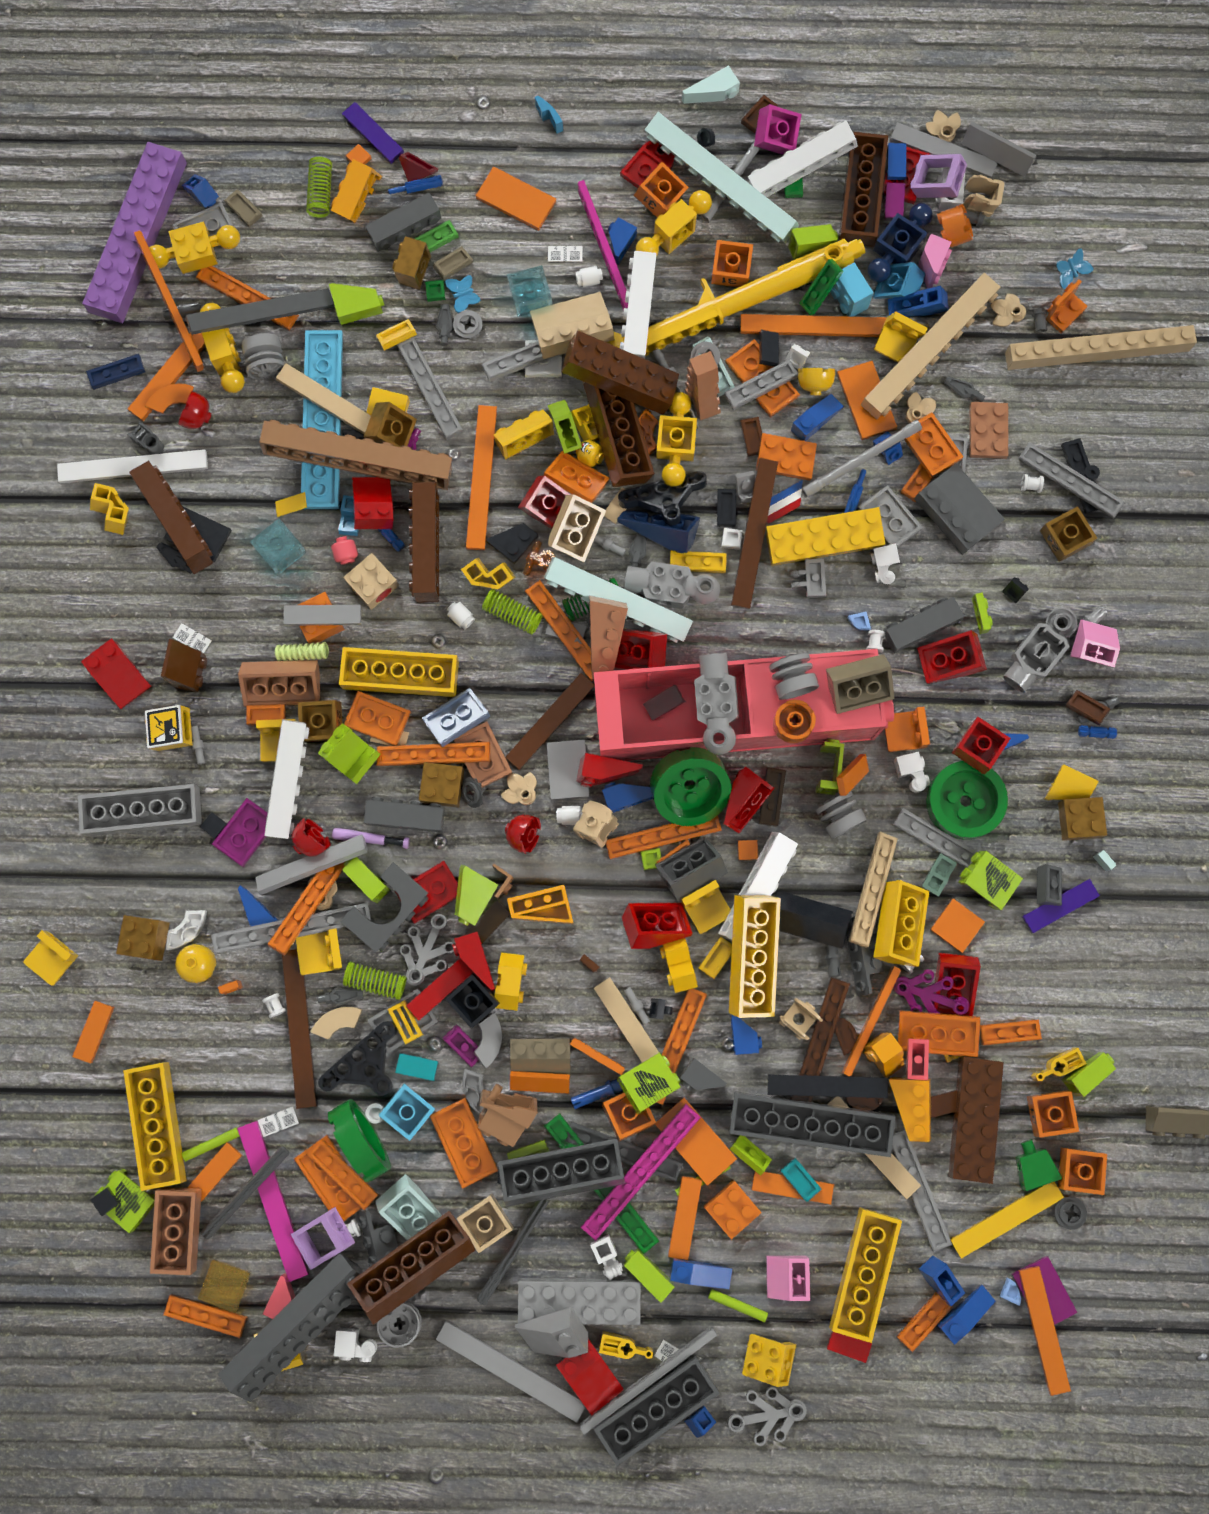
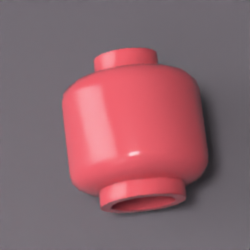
M347 536L337 538L336 543L331 546L335 562L341 565L353 563L358 557L355 541L347 539Z

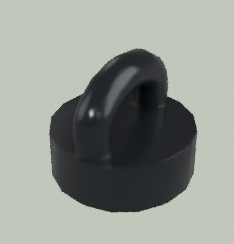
M710 128L700 129L697 134L698 143L702 147L714 145V131Z

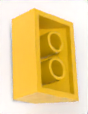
M542 409L530 413L529 417L523 420L518 419L507 428L503 427L497 430L496 434H494V439L504 459L506 460L554 435L553 421Z

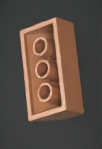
M318 660L241 663L238 677L244 707L249 705H298L299 702L320 701Z

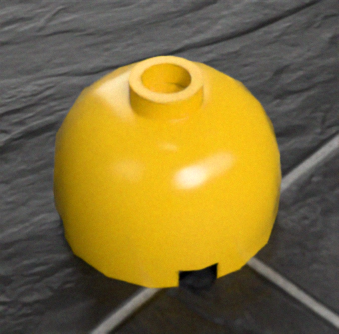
M798 368V382L803 390L810 392V395H821V392L828 391L834 383L835 369Z
M193 944L186 946L176 957V971L187 982H205L213 975L216 967L215 955L211 949L204 945Z

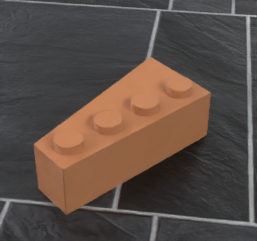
M711 351L689 359L688 374L686 375L687 382H685V393L690 397L700 421L721 413L718 406L720 399L717 397L719 393L718 367Z
M589 595L592 678H594V672L614 671L628 607L627 603Z

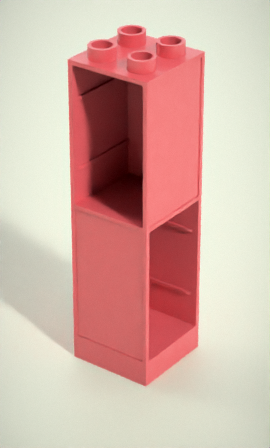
M878 649L809 654L810 661L807 663H812L813 667L805 673L816 674L819 688L802 696L786 700H779L775 686L782 682V680H773L772 675L775 673L769 670L771 664L784 657L728 661V673L736 677L739 717L729 724L736 735L735 745L729 752L823 745L829 739L839 740L840 743L875 740L884 729H887L888 722L894 721L893 700L837 714L828 687L826 669L878 656ZM700 664L594 672L600 756L633 761L664 758L673 751L688 750L690 747L707 750L703 742V735L707 725L697 720L694 680L701 676ZM677 685L686 702L652 721L643 704L671 686ZM794 699L802 700L815 713V727L806 740L799 743H787L776 736L773 728L774 716L778 708L785 702ZM792 718V720L790 721L793 723V725L799 723L795 721V718ZM716 733L714 736L715 743L722 744L724 742V735Z

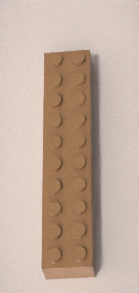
M276 420L264 421L259 441L263 455L411 484L415 482H435L437 489L448 491L452 472V457L444 453H438V455L431 454L423 449L416 451L408 446L396 447L388 442H382L381 444L367 438L360 440L352 435L340 436L332 431H326L325 433L312 427L304 429L296 424L284 425Z

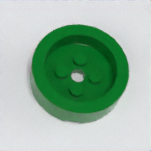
M690 747L688 750L671 752L656 765L650 779L651 793L657 810L666 820L677 825L696 826L706 823L719 815L730 799L731 782L722 761L715 754L703 748ZM686 781H694V785L684 786Z
M964 761L955 762L940 771L928 787L926 808L931 821L939 830L957 839L972 840L986 835L1001 823L1007 811L1008 794L1005 784L992 768L984 775ZM963 796L970 798V805L967 807L960 803V799Z
M349 1099L328 1112V1120L331 1125H335L333 1134L340 1148L357 1174L361 1172L364 1174L362 1178L365 1182L369 1183L391 1169L389 1157L376 1130L355 1101Z

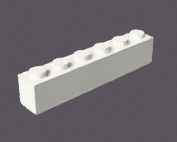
M847 120L843 123L839 122L827 132L819 133L813 140L803 142L797 149L787 151L783 157L770 161L767 166L761 169L754 170L748 176L749 181L755 189L764 196L769 197L858 147L856 138Z
M634 251V258H630L629 269H632V275L628 274L627 286H630V291H626L625 303H628V308H624L623 320L627 321L626 325H622L621 337H625L624 343L620 342V349L645 359L656 253Z
M282 719L264 832L265 836L288 839L289 834L293 833L294 823H291L292 815H296L297 804H294L295 796H299L300 785H297L298 777H302L303 766H300L301 758H305L306 747L303 746L304 739H308L309 728L306 727L305 722Z
M771 832L739 895L771 896L777 890L778 881L781 876L786 873L789 860L796 854L798 843L779 832ZM734 904L718 933L731 942Z

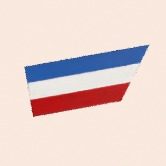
M803 480L771 497L767 518L768 524L800 507Z

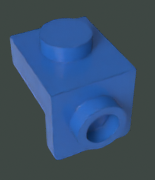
M889 432L884 433L873 440V445H877L892 435ZM900 442L881 452L888 465L903 456Z

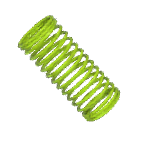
M320 156L309 160L306 212L317 218L326 217L330 214V187L332 179V162ZM314 162H325V163H328L330 166H327V165H324V164H315V165H312V163H314ZM314 177L326 178L328 180L314 179ZM313 181L327 182L328 184L315 183ZM313 185L327 186V188L315 187ZM313 189H320V190H327V191H326V192H324V191H315V190H313ZM314 192H316V193H325V194H327V195H320V194H313V193H314ZM313 196L325 197L327 199L314 198ZM312 200L326 201L327 203L314 202ZM312 207L321 208V209H325V210H324V211H319V210L312 209ZM308 209H311V210L316 211V212H327V213H326V214H315V213L310 212Z
M495 589L489 591L482 605V610L489 611L490 614L493 613V616L496 615L497 618L500 617L501 620L504 619V621H508V624L511 623L519 627V629L523 628V631H527L531 635L538 628L543 616L542 613L537 614V610L533 613V608L529 611V607H527L525 610L526 605H523L521 608L522 603L519 605L518 601L514 603V599L511 600L510 597L507 599V595L503 597V593L500 594L499 591L496 593Z
M351 961L348 963L344 973L343 986L357 987V990L361 988L362 991L365 989L366 992L372 993L374 991V994L378 992V995L391 996L392 999L395 997L396 1000L401 999L406 985V976L399 975L395 993L392 996L397 974L394 976L391 991L388 995L393 972L390 974L387 990L384 994V988L389 975L388 971L384 978V970L380 976V969L376 974V968L372 972V967H370L367 973V966H365L363 971V965L359 969V964L355 967V963ZM357 973H358L357 983H356V985L354 986V982H355V979H356V976H357ZM361 975H362L361 984H360V986H359V988H358V983H359L360 978H361ZM379 976H380V980H379V984H378V989H377V991L375 992V988H376V985H377V982H378V979H379ZM365 977H366L365 986H364V988H363V982H364ZM375 977L374 987L371 991V986ZM383 978H384L383 987H382V990H381V992H380V987H381V984H382V981H383ZM369 979H370V985H369V988L367 989V984H368Z

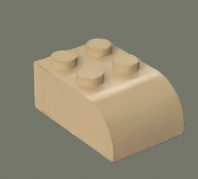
M574 494L566 495L549 536V547L581 562H585L606 510Z

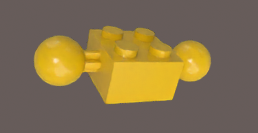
M698 190L690 196L689 205L682 199L677 203H673L664 215L661 214L656 218L654 236L652 238L644 237L640 239L636 245V251L656 253L657 257L659 246H661L670 254L695 232L697 214L702 215L710 210L712 206L711 196L706 191Z
M203 221L168 231L172 247L165 248L161 245H152L149 249L159 269L164 268L168 264L169 259L176 258L177 265L181 272L185 274L217 265L218 262L213 247L221 246L225 249H233L240 242V234L234 226L224 225L218 229L216 235L210 236L209 230Z
M207 303L201 308L200 312L220 309L221 307L215 303ZM229 328L203 332L202 335L210 361L219 376L222 375L220 379L221 386L229 393L241 391L244 387L245 379L242 373L238 371L240 369L238 362H241L238 351H236L234 346L236 342Z
M676 392L674 394L672 405L669 408L673 416L660 415L656 459L669 460V464L662 470V479L671 487L679 486L685 480V469L680 465V461L694 460L697 418L684 417L691 408V399L683 392Z

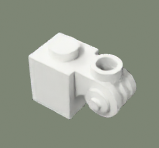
M892 544L875 548L874 553H871L873 565L877 564L878 571L875 572L877 583L891 584L895 580V574L892 571H888V568L892 564L900 563L897 546Z
M919 752L899 756L893 760L898 778L910 776L913 779L909 784L912 792L919 793L927 786H930L929 776L924 775L923 772L925 761Z
M608 1234L591 1242L590 1246L598 1264L603 1263L604 1276L606 1275L611 1280L613 1277L622 1275L623 1266L615 1258L617 1251L610 1235Z
M339 1327L336 1330L334 1356H338L339 1360L345 1361L359 1357L361 1362H371L372 1356L378 1348L377 1343L373 1339H367L361 1344L358 1341L359 1329Z

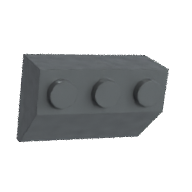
M706 837L655 864L665 884L677 901L728 873L722 856Z

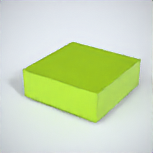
M660 848L641 851L644 871L657 869L655 864L661 859Z

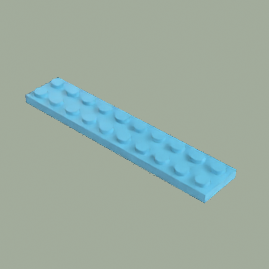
M305 330L304 375L342 397V330ZM303 397V428L312 427L325 433L326 431H332L341 436V420ZM302 462L301 493L305 492L307 508L304 509H339L340 469Z

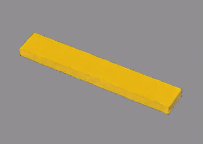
M1055 1182L1040 1186L950 1239L951 1243L962 1259L1064 1197Z

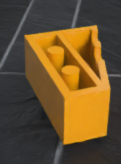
M353 159L346 168L347 174L344 180L339 184V192L332 201L331 211L356 223L366 205L364 201L368 193L372 195L374 192L372 186L376 179L380 181L382 175L373 168Z
M564 885L507 899L513 920L574 924Z
M881 1033L866 1044L863 1054L869 1062L875 1063L885 1078L890 1077L905 1066L903 1063V1049L892 1033Z
M890 1077L889 1082L909 1141L930 1142L931 1078H928V1080H913Z

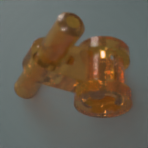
M535 541L531 552L527 555V563L523 571L525 576L530 575L534 565L543 566L546 572L552 558L556 557L551 550H544L538 554L542 546L540 541Z

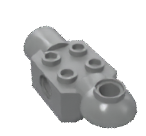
M651 562L647 568L627 567L624 589L634 594H640L643 598L660 606L683 609L690 600V597L698 603L710 604L720 594V584L714 576L709 574L693 576L690 568L686 566ZM706 584L710 587V590L703 591L700 586Z
M1067 608L1052 610L1046 618V624L1038 623L1034 626L1011 655L1013 664L1005 673L1003 679L1017 691L1025 693L1035 679L1042 680L1070 647L1066 638L1074 634L1077 629L1078 621L1076 615ZM1057 620H1062L1065 627L1060 628L1057 625Z
M727 653L699 656L701 676L694 680L697 720L707 725L703 735V742L707 750L716 755H723L731 751L736 742L735 731L729 725L739 717L736 677L728 673ZM716 733L724 735L725 739L722 744L715 743L714 736Z

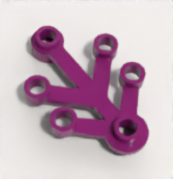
M927 969L922 974L911 979L905 976L898 977L895 982V992L906 998L911 1008L910 1011L916 1008L923 1012V1008L917 1004L913 994L920 996L928 1013L941 1014L936 1010L932 1001L953 1008L954 1012L959 1015L967 1013L969 1009V1001L964 997H958L953 1000L934 993L942 989L950 990L954 981L949 976H945L941 981L924 988L915 986L922 982L931 983L933 981L934 972ZM925 974H930L932 978L927 979ZM944 981H949L951 985H945ZM904 984L907 988L902 989L900 985ZM962 1005L964 1009L959 1010L957 1006Z

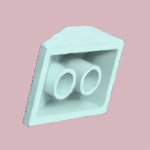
M406 1174L375 1200L378 1212L406 1240H409L442 1216L422 1190Z

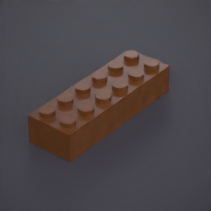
M853 132L858 147L848 152L838 241L845 239L847 242H851L855 239H860L864 246L875 247L879 229L888 135Z
M578 330L569 342L561 371L564 374L662 415L672 405L679 378V373Z
M585 382L583 386L612 486L620 487L647 483L655 473L634 403Z
M148 460L129 471L192 573L196 574L213 564L210 558L213 556L212 552L156 465L152 466Z
M435 482L412 483V489H409V499L412 502V507H409V517L412 520V525H409V535L412 538V544H409V554L412 557V562H409V572L412 575V580L409 581V591L412 593V597H415L417 603L439 602V492Z
M959 1057L956 1085L957 1099L953 1117L948 1177L952 1179L993 1184L1004 1062Z
M448 1211L348 1282L347 1285L374 1325L476 1250L470 1237L452 1213Z

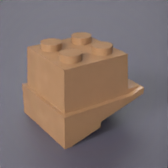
M496 1084L492 1091L483 1089L480 1096V1106L483 1109L478 1121L480 1132L488 1137L492 1135L504 1146L510 1145L514 1147L525 1128H529L538 1113L537 1099L514 1093L513 1096L500 1093L503 1087L499 1084Z

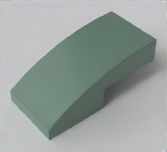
M939 853L921 887L939 897L957 862Z

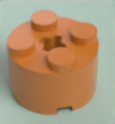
M963 204L937 214L938 221L944 229L941 230L942 238L951 241V248L973 240L970 219L967 218V215H964L967 211Z
M794 699L785 702L778 708L773 719V728L776 736L787 743H799L806 740L815 727V713L802 700ZM792 718H795V721L799 723L793 725V723L790 721L792 720Z

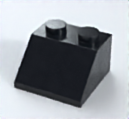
M472 974L445 999L471 1029L500 1004L475 974Z

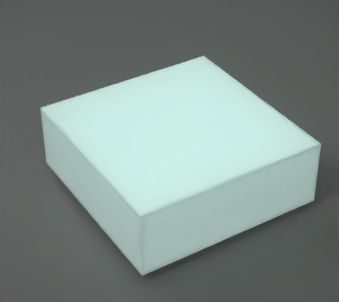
M1104 850L1093 856L1105 871L1112 870L1116 866V863Z

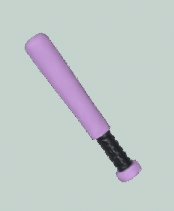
M335 828L332 832V838L335 840L347 841L363 835L366 843L403 846L404 849L409 847L408 837H404V839L386 837V835Z

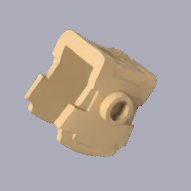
M973 175L967 181L965 189L976 194H970L964 200L963 205L966 210L982 212L987 217L992 216L996 208L1002 203L1004 182L996 179L992 180L983 175ZM977 192L990 195V199L985 198V196L980 195Z
M589 801L586 804L584 803L582 816L575 824L573 831L578 837L603 848L606 844L607 836L610 832H614L619 823H617L618 819L608 807L595 801Z
M795 998V1002L784 1016H780L779 1023L796 1034L795 1037L799 1040H808L809 1037L805 1033L815 1020L822 1022L823 1019L814 1011L816 1008L806 1001L804 1003ZM797 1013L804 1016V1022L801 1025H797L793 1021V1017Z

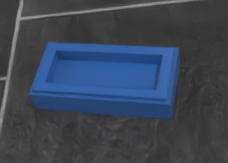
M888 143L887 180H905L906 143Z

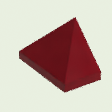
M410 152L399 156L408 182L419 180L438 172V168Z

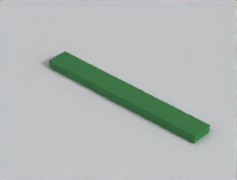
M561 1113L544 1125L561 1149L584 1145ZM567 1132L571 1134L570 1139L575 1140L578 1145L565 1141L568 1138ZM615 1186L594 1191L603 1201ZM628 1202L616 1219L641 1252L645 1254L659 1242V1239L632 1204Z

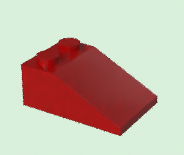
M545 475L537 476L518 508L552 529L566 495L571 494Z
M352 477L354 529H392L393 502L390 479Z
M623 629L615 667L626 670L665 667L667 634Z
M972 630L917 648L927 684L964 677L987 670L978 634Z
M112 638L81 661L92 677L120 709H123L151 687L122 647Z
M585 753L580 759L576 782L581 783L580 785L584 787H592V785L596 786L636 775L642 769V764Z
M745 766L737 773L736 779L733 781L724 824L740 833L774 790V787Z
M628 903L622 916L631 949H650L690 937L693 934L682 903Z
M478 932L455 938V944H452L455 956H460L464 963L489 989L495 991L496 988Z
M939 953L935 983L941 981L945 976L951 977L954 983L950 990L942 989L934 993L953 1000L958 997L966 998L969 1001V1009L967 1013L963 1014L964 1016H973L981 968L979 958ZM944 981L945 985H951L949 981ZM933 1001L936 1010L941 1014L959 1015L954 1012L953 1008ZM962 1005L957 1006L959 1010L964 1009Z
M589 1339L588 1353L571 1358L563 1357L556 1363L557 1368L591 1416L624 1391Z

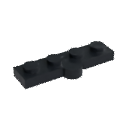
M1081 438L1062 443L1061 448L1068 466L1096 483L1095 480L1099 477L1100 470L1097 466L1090 465ZM1080 498L1085 514L1099 510Z

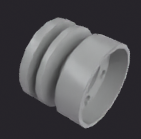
M262 333L252 335L242 341L241 345L243 356L246 359L245 366L247 367L248 377L258 380L277 377L285 365L284 357L281 354L280 338L275 334Z
M803 653L786 656L769 666L770 672L775 673L772 675V679L782 680V682L775 686L779 700L802 696L819 688L816 674L805 673L813 667L812 663H807L810 661L809 654Z
M852 791L846 796L838 794L828 799L815 810L818 815L824 812L827 813V815L820 819L821 822L829 819L832 821L825 828L831 839L867 821L862 809L852 811L851 807L857 803L856 799L847 802V799L853 796Z
M407 1301L377 1322V1331L380 1339L386 1345L393 1348L409 1345L418 1336L422 1327V1317L419 1310ZM398 1318H401L402 1321L406 1322V1324L402 1326V1329H400L399 1325H395V1322L398 1321Z

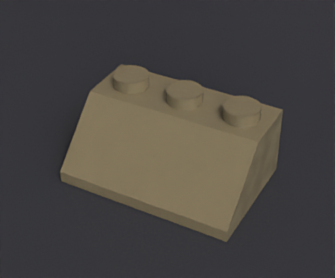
M884 654L826 669L828 687L837 714L894 699L891 665Z
M510 1039L511 1071L570 1074L571 1079V1039Z
M1146 1106V1131H1152V1135L1165 1136V1132L1172 1133L1173 1137H1185V1134H1192V1138L1205 1139V1135H1209V1110Z

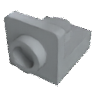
M754 471L735 474L737 495L741 503H750L755 482Z

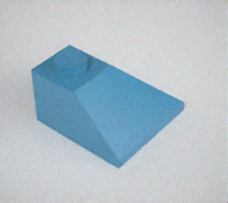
M914 262L891 264L889 278L883 282H878L873 298L904 297L917 292L921 288L925 273Z

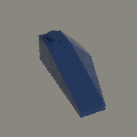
M623 511L617 518V522L670 550H675L677 553H687L693 546L700 517L681 514L680 523L670 526L664 522L661 514L649 516L647 512Z

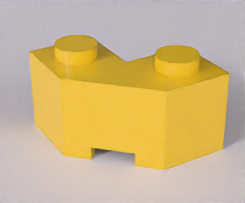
M95 483L90 498V510L107 514L105 518V531L124 535L129 508L125 502H122L115 488Z
M476 558L461 569L471 585L492 589H501L516 578L505 562L489 572L480 558Z
M683 938L663 944V947H660L659 950L662 959H666L669 974L666 976L669 986L673 985L675 993L697 988L696 975L686 939Z
M501 952L495 989V998L500 1004L495 1008L518 1011L519 1003H523L524 991H521L522 975L527 973V963H524V955Z

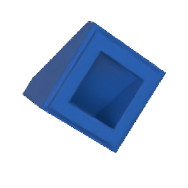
M702 1406L689 1416L685 1423L698 1438L704 1436L716 1421L706 1407Z

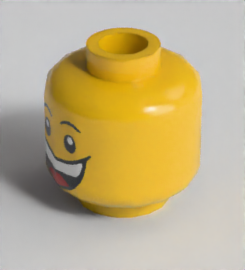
M592 440L582 441V448L576 450L577 459L589 467L601 464L604 459L601 445Z

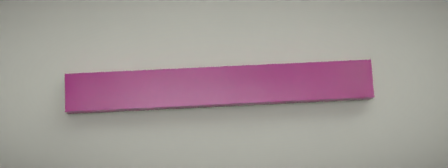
M582 180L577 183L578 193L624 311V308H628V303H625L627 290L585 181Z
M685 1104L624 1175L625 1184L615 1186L582 1224L581 1228L596 1241L701 1117Z
M258 1121L237 1128L253 1176L270 1159ZM273 1171L258 1187V1191L288 1281L291 1282L308 1275L309 1271L300 1250L291 1236L295 1230L275 1171Z

